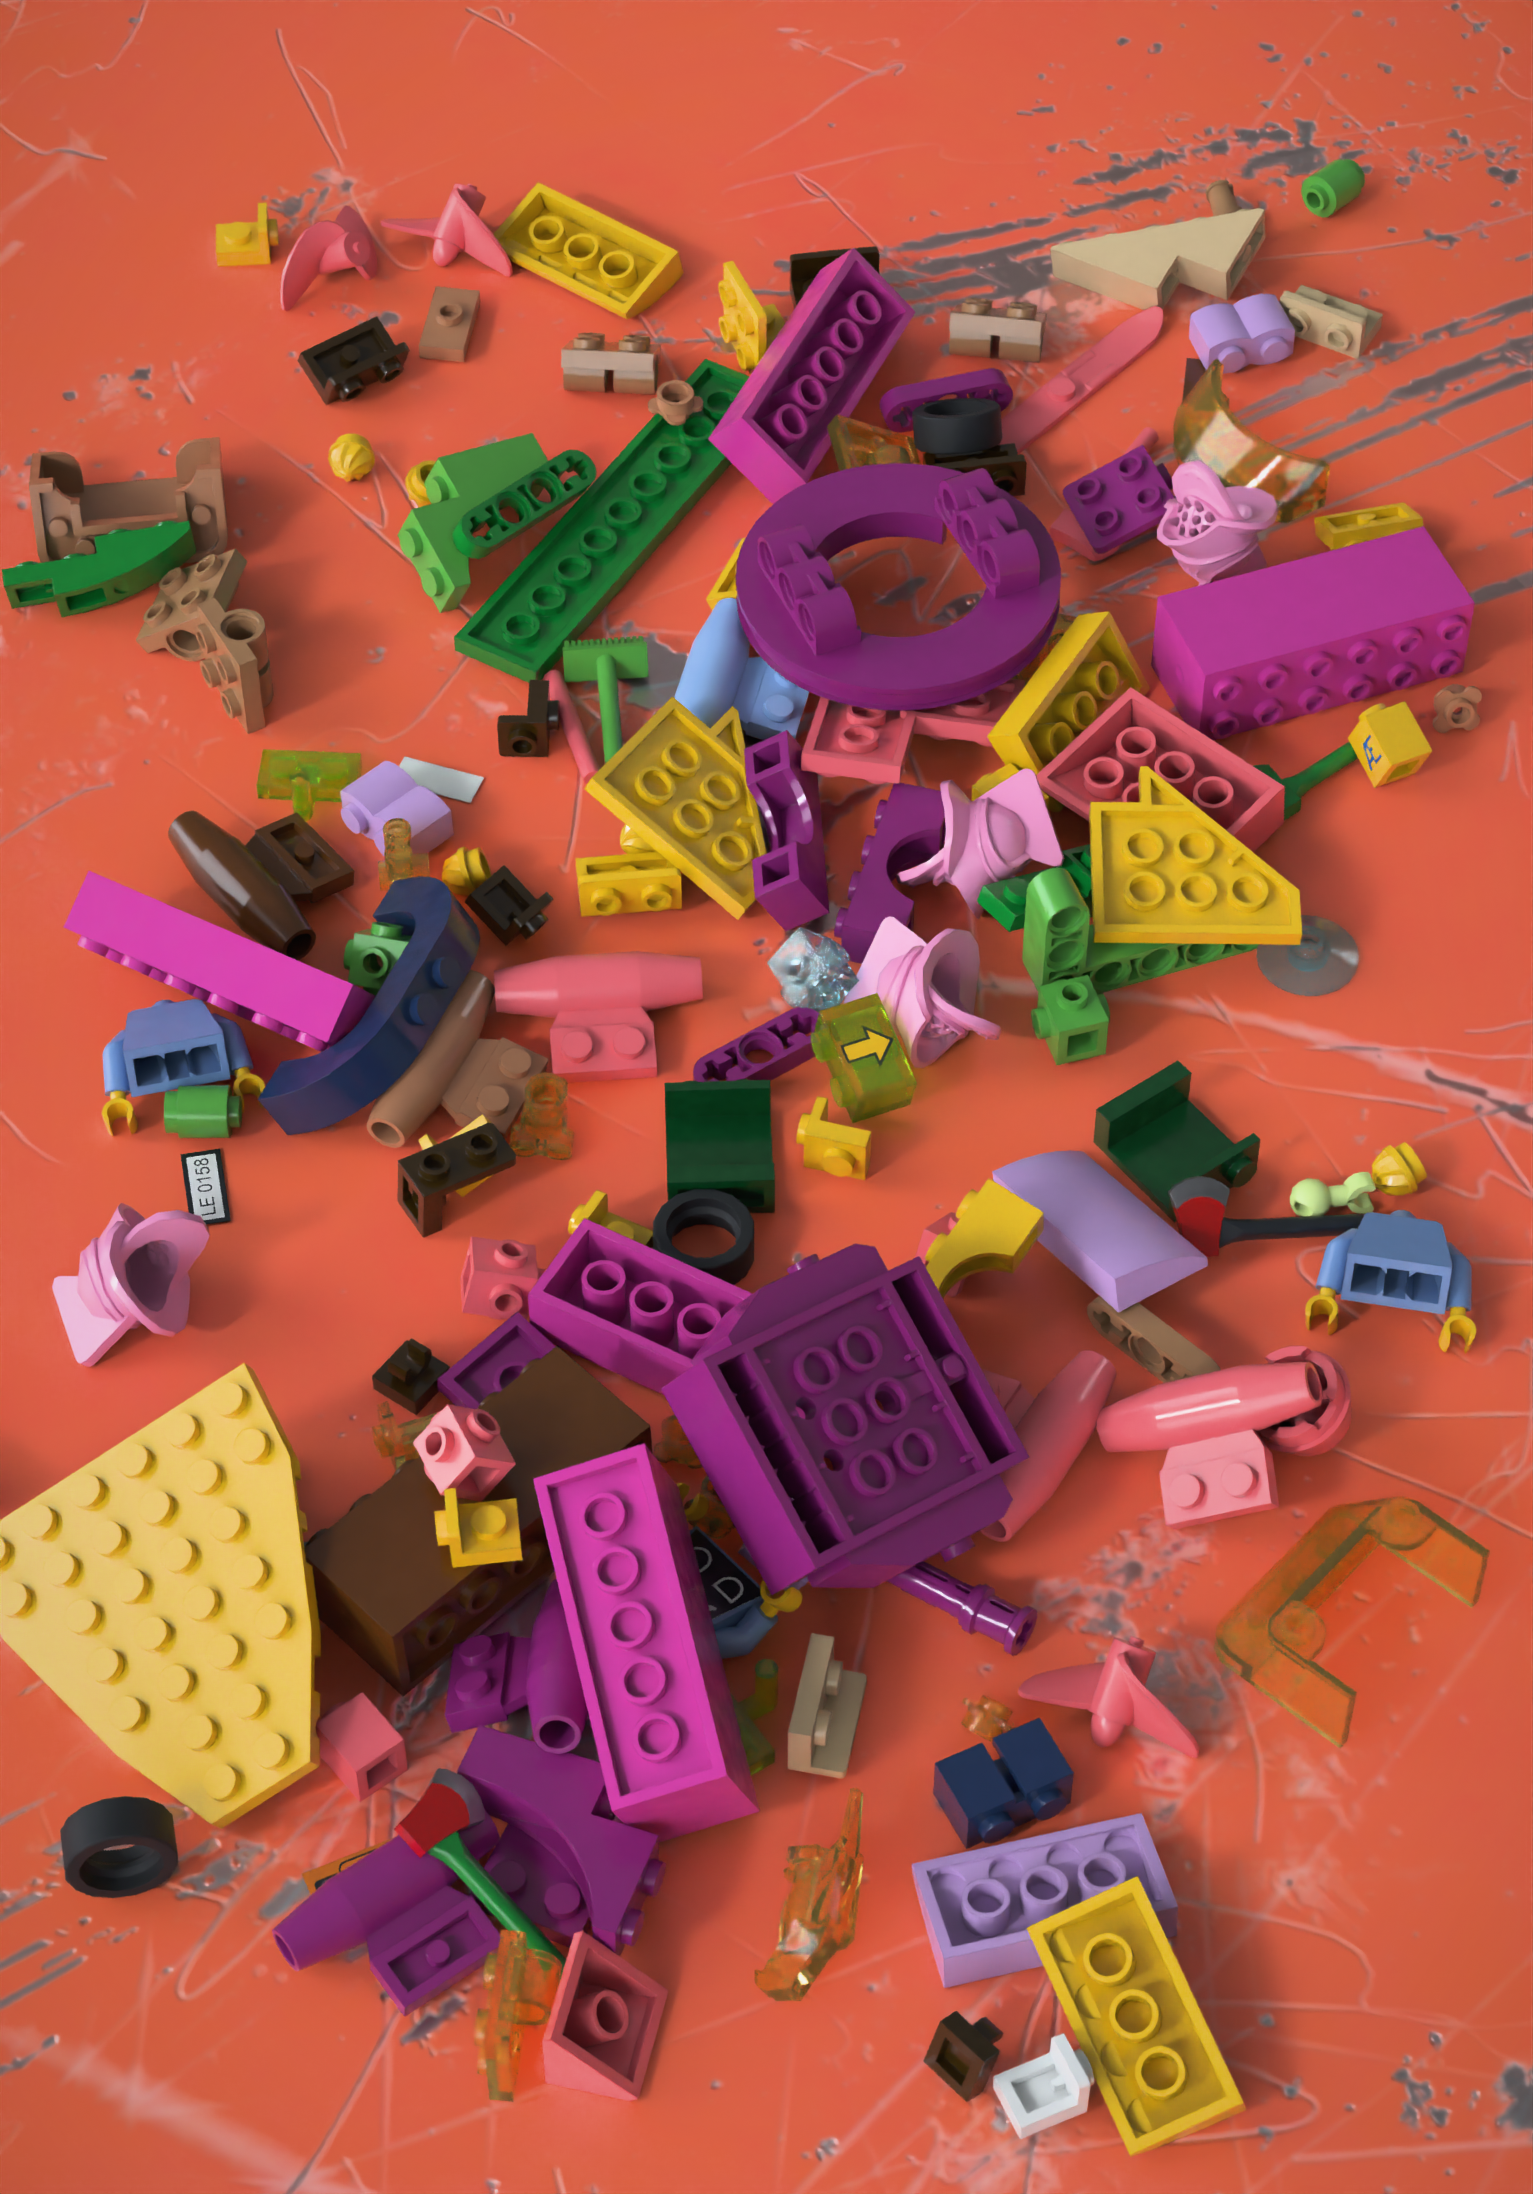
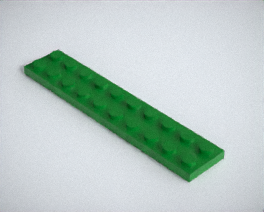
M705 359L685 381L693 388L694 396L702 398L703 409L700 412L690 414L686 422L678 426L670 425L662 415L655 414L454 636L455 651L528 683L530 680H542L544 675L563 656L562 647H565L564 641L571 643V640L576 641L732 464L708 438L750 376Z

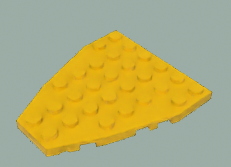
M245 1363L0 1520V1634L2 1639L118 1757L207 1822L221 1829L320 1767V1739L316 1734V1722L320 1716V1693L314 1690V1658L321 1657V1632L312 1565L306 1562L302 1533L308 1531L306 1513L299 1510L296 1481L301 1480L300 1463L254 1369Z

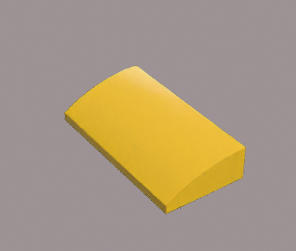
M539 182L493 234L507 253L510 261L625 319L636 316L654 304L684 274L677 250Z
M1110 611L1079 614L988 734L987 738L1005 765L1011 763L1019 771L1028 768L1037 775L1130 687L1143 696L1149 691L1150 687ZM1048 795L1049 810L1060 812L1065 805Z
M1138 1876L1027 1927L1131 2157L1186 2137L1247 2110Z

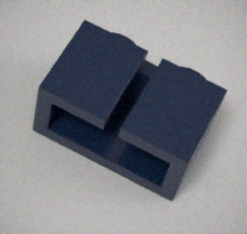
M1040 1717L993 1737L992 1744L1000 1756L995 1761H993L983 1743H980L935 1763L933 1794L966 1849L981 1842L995 1843L1008 1836L1015 1827L1036 1818L1038 1820L1050 1819L1071 1803L1074 1773Z

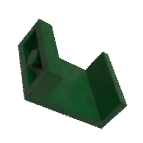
M1178 1060L1097 1108L1093 1140L1174 1222L1177 1221L1168 1191L1175 1184L1186 1178L1204 1176L1223 1183L1229 1189L1233 1186L1235 1188L1241 1187L1250 1181L1256 1173L1261 1141L1257 1135L1252 1133L1234 1144L1188 1100L1192 1073Z
M740 1079L736 1081L664 1083L668 1201L677 1194L693 1189H716L733 1195L747 1206L750 1213H775V1170L772 1156L770 1080Z

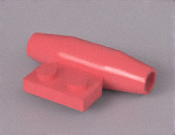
M642 951L554 956L494 970L496 1012L555 1018L552 1027L549 1028L553 1084L657 1077L654 1023L646 1012L703 999L700 957Z
M1090 1350L1079 1352L1036 1398L1022 1386L1020 1381L982 1369L1029 1455L1028 1459L1000 1474L1013 1500L1003 1518L980 1530L985 1536L1000 1542L1010 1540L1050 1499L1095 1431L1097 1417L1105 1406L1117 1375L1113 1364L1103 1355Z
M1311 1362L1240 1365L1161 1383L1103 1407L1097 1417V1431L1103 1447L1108 1452L1168 1450L1163 1468L1159 1471L1165 1523L1166 1526L1175 1530L1278 1508L1279 1501L1272 1452L1269 1451L1257 1431L1320 1406L1322 1402V1388L1318 1373Z

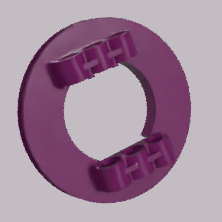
M874 464L854 467L814 479L780 498L762 514L747 534L738 556L736 567L737 610L742 628L758 655L772 669L800 688L820 697L860 708L891 711L922 710L954 704L984 694L1017 675L1033 661L1050 638L1057 621L1060 607L1061 567L1056 547L1045 526L1022 502L995 486L991 476L985 469L979 468L962 473L952 469L922 464ZM948 528L986 584L985 592L979 603L971 612L956 623L923 635L888 637L862 632L860 626H857L851 599L840 583L835 584L832 570L827 561L852 545L884 537H912L943 545L947 540Z

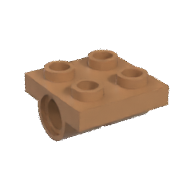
M966 298L962 305L957 304L950 313L949 354L990 358L993 337L995 335L1000 336L999 359L1040 363L1047 313L1037 312V305L1032 303L1011 302L1007 309L992 308V300Z
M578 333V337L570 340L561 349L564 390L606 392L608 370H613L614 393L656 395L658 366L661 361V344H650V336L623 335V340H619V342H606L605 334Z
M235 548L217 556L210 554L199 563L184 569L174 568L169 571L159 583L160 591L153 605L145 612L143 616L145 622L135 641L147 653L165 647L171 654L185 661H200L204 659V652L195 634V627L200 625L197 604L216 598L223 610L227 612L239 587V579L248 561Z
M216 598L197 604L200 625L195 627V634L205 656V660L200 661V669L209 688L216 687L218 689L222 705L230 719L237 717L247 734L265 728L263 708L270 704L274 693L266 627L263 617L250 609H235L225 612Z

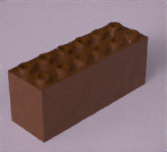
M558 1346L544 1357L530 1361L523 1368L519 1377L500 1392L496 1391L489 1394L478 1407V1409L489 1412L498 1422L501 1430L500 1435L516 1463L482 1502L516 1498L523 1560L452 1567L449 1545L438 1546L435 1524V1511L446 1510L445 1496L440 1495L435 1483L426 1475L424 1470L425 1464L420 1456L415 1460H407L400 1465L388 1482L373 1494H366L360 1497L352 1505L348 1514L329 1529L325 1528L315 1533L304 1548L306 1562L312 1565L319 1619L403 1697L452 1657L454 1644L465 1642L469 1638L480 1634L555 1571L533 1481L534 1478L643 1443L653 1454L650 1425ZM457 1498L458 1505L479 1502L474 1500Z

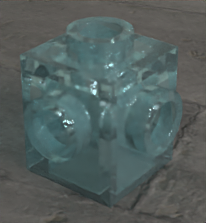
M799 927L767 962L782 986L780 990L782 997L791 1007L811 1008L824 1016H827L834 1008L839 1006L848 992L859 982V979L848 964L850 956L840 944L831 938Z

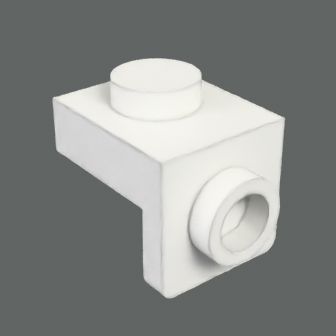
M1062 2033L1051 2038L1050 2053L995 2075L993 2089L1020 2139H1023L1087 2112L1090 2085H1093L1095 2080L1091 2065L1081 2049L1073 2051L1065 2034Z

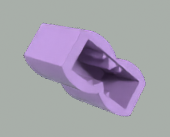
M1252 295L1233 305L1227 303L1213 304L1200 308L1190 314L1189 340L1208 374L1233 373L1249 364H1272L1293 354L1295 329L1276 295Z
M390 761L382 762L340 791L342 802L341 817L346 826L356 834L361 832L367 838L374 840L376 847L384 857L388 859L393 858L403 865L410 866L454 835L452 813L446 803L431 790L417 785L408 773Z

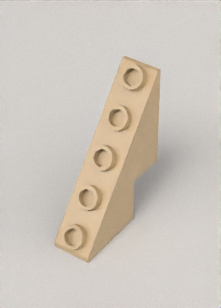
M1261 208L1241 209L1234 213L1212 217H1197L1190 221L1168 225H1154L1147 229L1119 234L1110 233L1103 237L1076 242L1066 241L1059 245H1054L1050 249L1053 276L1141 310H1146L1153 306H1159L1164 309L1179 283L1228 300L1266 238L1265 210Z

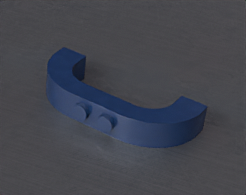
M411 877L394 880L374 912L373 917L377 922L403 926L402 934L412 937L364 1016L343 1039L330 1048L310 1057L281 1061L262 1091L258 1100L287 1135L302 1134L325 1128L349 1117L371 1103L410 1067L431 1036L471 969L480 943L477 925L441 880L432 877Z

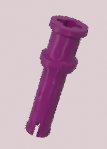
M925 1561L886 1581L957 1618L958 1624L962 1626L963 1631L969 1634H975L978 1631L1003 1644L1004 1651L1012 1656L1017 1655L1027 1644L1037 1621L1036 1609L1030 1606H1025L1021 1609L996 1596L993 1587L987 1584H979L974 1587Z

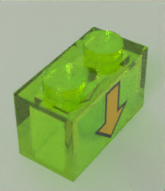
M878 993L819 1011L815 1030L810 1036L812 1048L817 1060L820 1063H827L833 1077L830 1079L833 1098L839 1108H846L852 1123L910 1105L917 1082Z

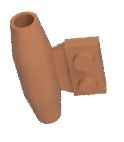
M469 970L417 1058L398 1080L376 1098L366 1127L369 1134L377 1142L391 1148L403 1146L440 1104L455 1119V1124L466 1127L483 1114L496 1126L504 1139L507 1138L546 1072L549 1058L504 1037L501 1040L479 1038L495 994L494 985L483 974Z

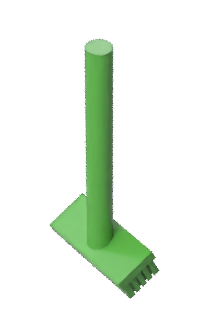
M633 636L632 639L630 637H626V639L620 637V640H618V637L614 638V640L612 638H608V640L602 638V641L600 639H596V641L594 639L587 641L586 639L583 642L581 640H577V642L571 640V643L564 641L565 647H562L565 682L598 680L605 764L623 746L617 679L649 677L647 642H644L643 636H638V638Z

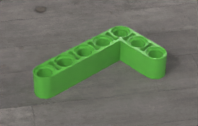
M1058 867L1042 871L1031 880L1027 888L1022 961L1037 991L1039 986L1050 984L1060 979H1072L1088 975L1096 993L1100 994L1249 952L1263 945L1093 943V924L1089 925V908L1068 871Z

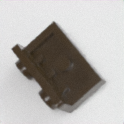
M376 316L300 352L298 362L324 403L328 405L338 399H341L343 402L350 401L360 395L366 386L378 380L381 383H387L395 379L403 372V366L410 349L405 342L395 345Z
M1015 443L997 445L990 449L963 454L923 453V465L952 469L962 473L983 468L989 473L995 486L1012 496L1025 495L1027 463L1024 455H1018Z

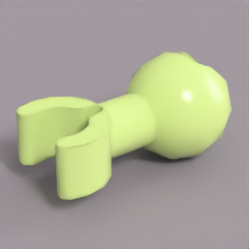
M1369 1172L1355 1173L1348 1177L1343 1185L1326 1186L1319 1179L1306 1178L1292 1188L1289 1197L1290 1205L1299 1217L1324 1216L1331 1207L1347 1205L1352 1212L1366 1214L1372 1212L1374 1207L1369 1194L1363 1192H1373L1376 1187Z

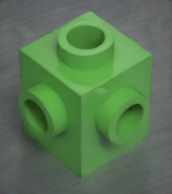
M372 922L371 929L368 928L354 933V939H350L347 942L343 960L344 968L349 970L348 982L363 986V990L376 996L412 936L402 934L403 926L385 922Z
M1089 976L1060 979L1050 984L1039 986L1037 1008L1031 1010L1032 1026L1039 1040L1045 1038L1056 1066L1106 1054L1110 1010L1106 997L1103 993H1096Z

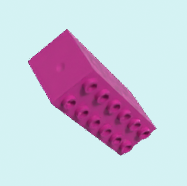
M1422 526L1158 596L1151 667L1183 721L1212 740L1223 739L1241 732L1263 726H1271L1285 720L1307 714H1315L1325 709L1351 702H1359L1369 697L1395 690H1403L1413 685L1439 678H1447L1453 674L1463 672L1475 602L1425 527Z
M645 1443L534 1478L533 1481L611 1811L625 1825L659 1835V1843L760 1812L679 1487Z

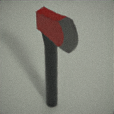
M1195 1176L1186 1178L1175 1184L1168 1191L1179 1234L1206 1257L1219 1256V1248L1230 1243L1245 1240L1339 1236L1351 1228L1358 1229L1364 1214L1232 1219L1223 1217L1230 1189L1211 1177Z

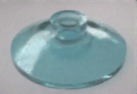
M1301 915L1302 937L1300 945H1257V963L1263 975L1280 989L1297 995L1320 996L1341 989L1354 977L1359 962V951L1353 937L1337 923L1318 916Z

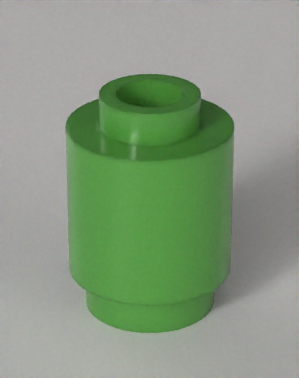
M1350 159L1334 160L1304 180L1301 187L1304 204L1315 215L1328 217L1360 195L1361 189L1365 184V176L1363 170L1355 161Z
M230 1085L179 1086L178 1091L165 1092L164 1126L166 1133H178L179 1138H231L232 1128L241 1127L242 1099L241 1096H232Z

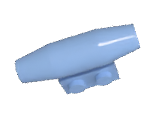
M735 598L720 600L693 641L674 698L709 728L733 706L738 710L741 728L746 731V735L766 740L787 730L795 739L809 691L785 679L761 657H749L750 642L739 619L737 600Z

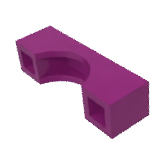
M787 730L744 749L747 787L761 811L770 844L769 853L752 860L755 898L785 931L830 913L818 774L801 771L803 748Z
M901 782L899 784L894 783L888 801L882 799L879 801L874 820V828L877 829L875 836H866L861 855V864L864 865L862 872H853L848 889L850 905L848 908H840L835 923L834 936L841 938V960L862 964L882 921L887 917L896 918L913 931L914 901L901 894L891 882L899 872L929 861L944 848L946 836L945 812L941 791Z

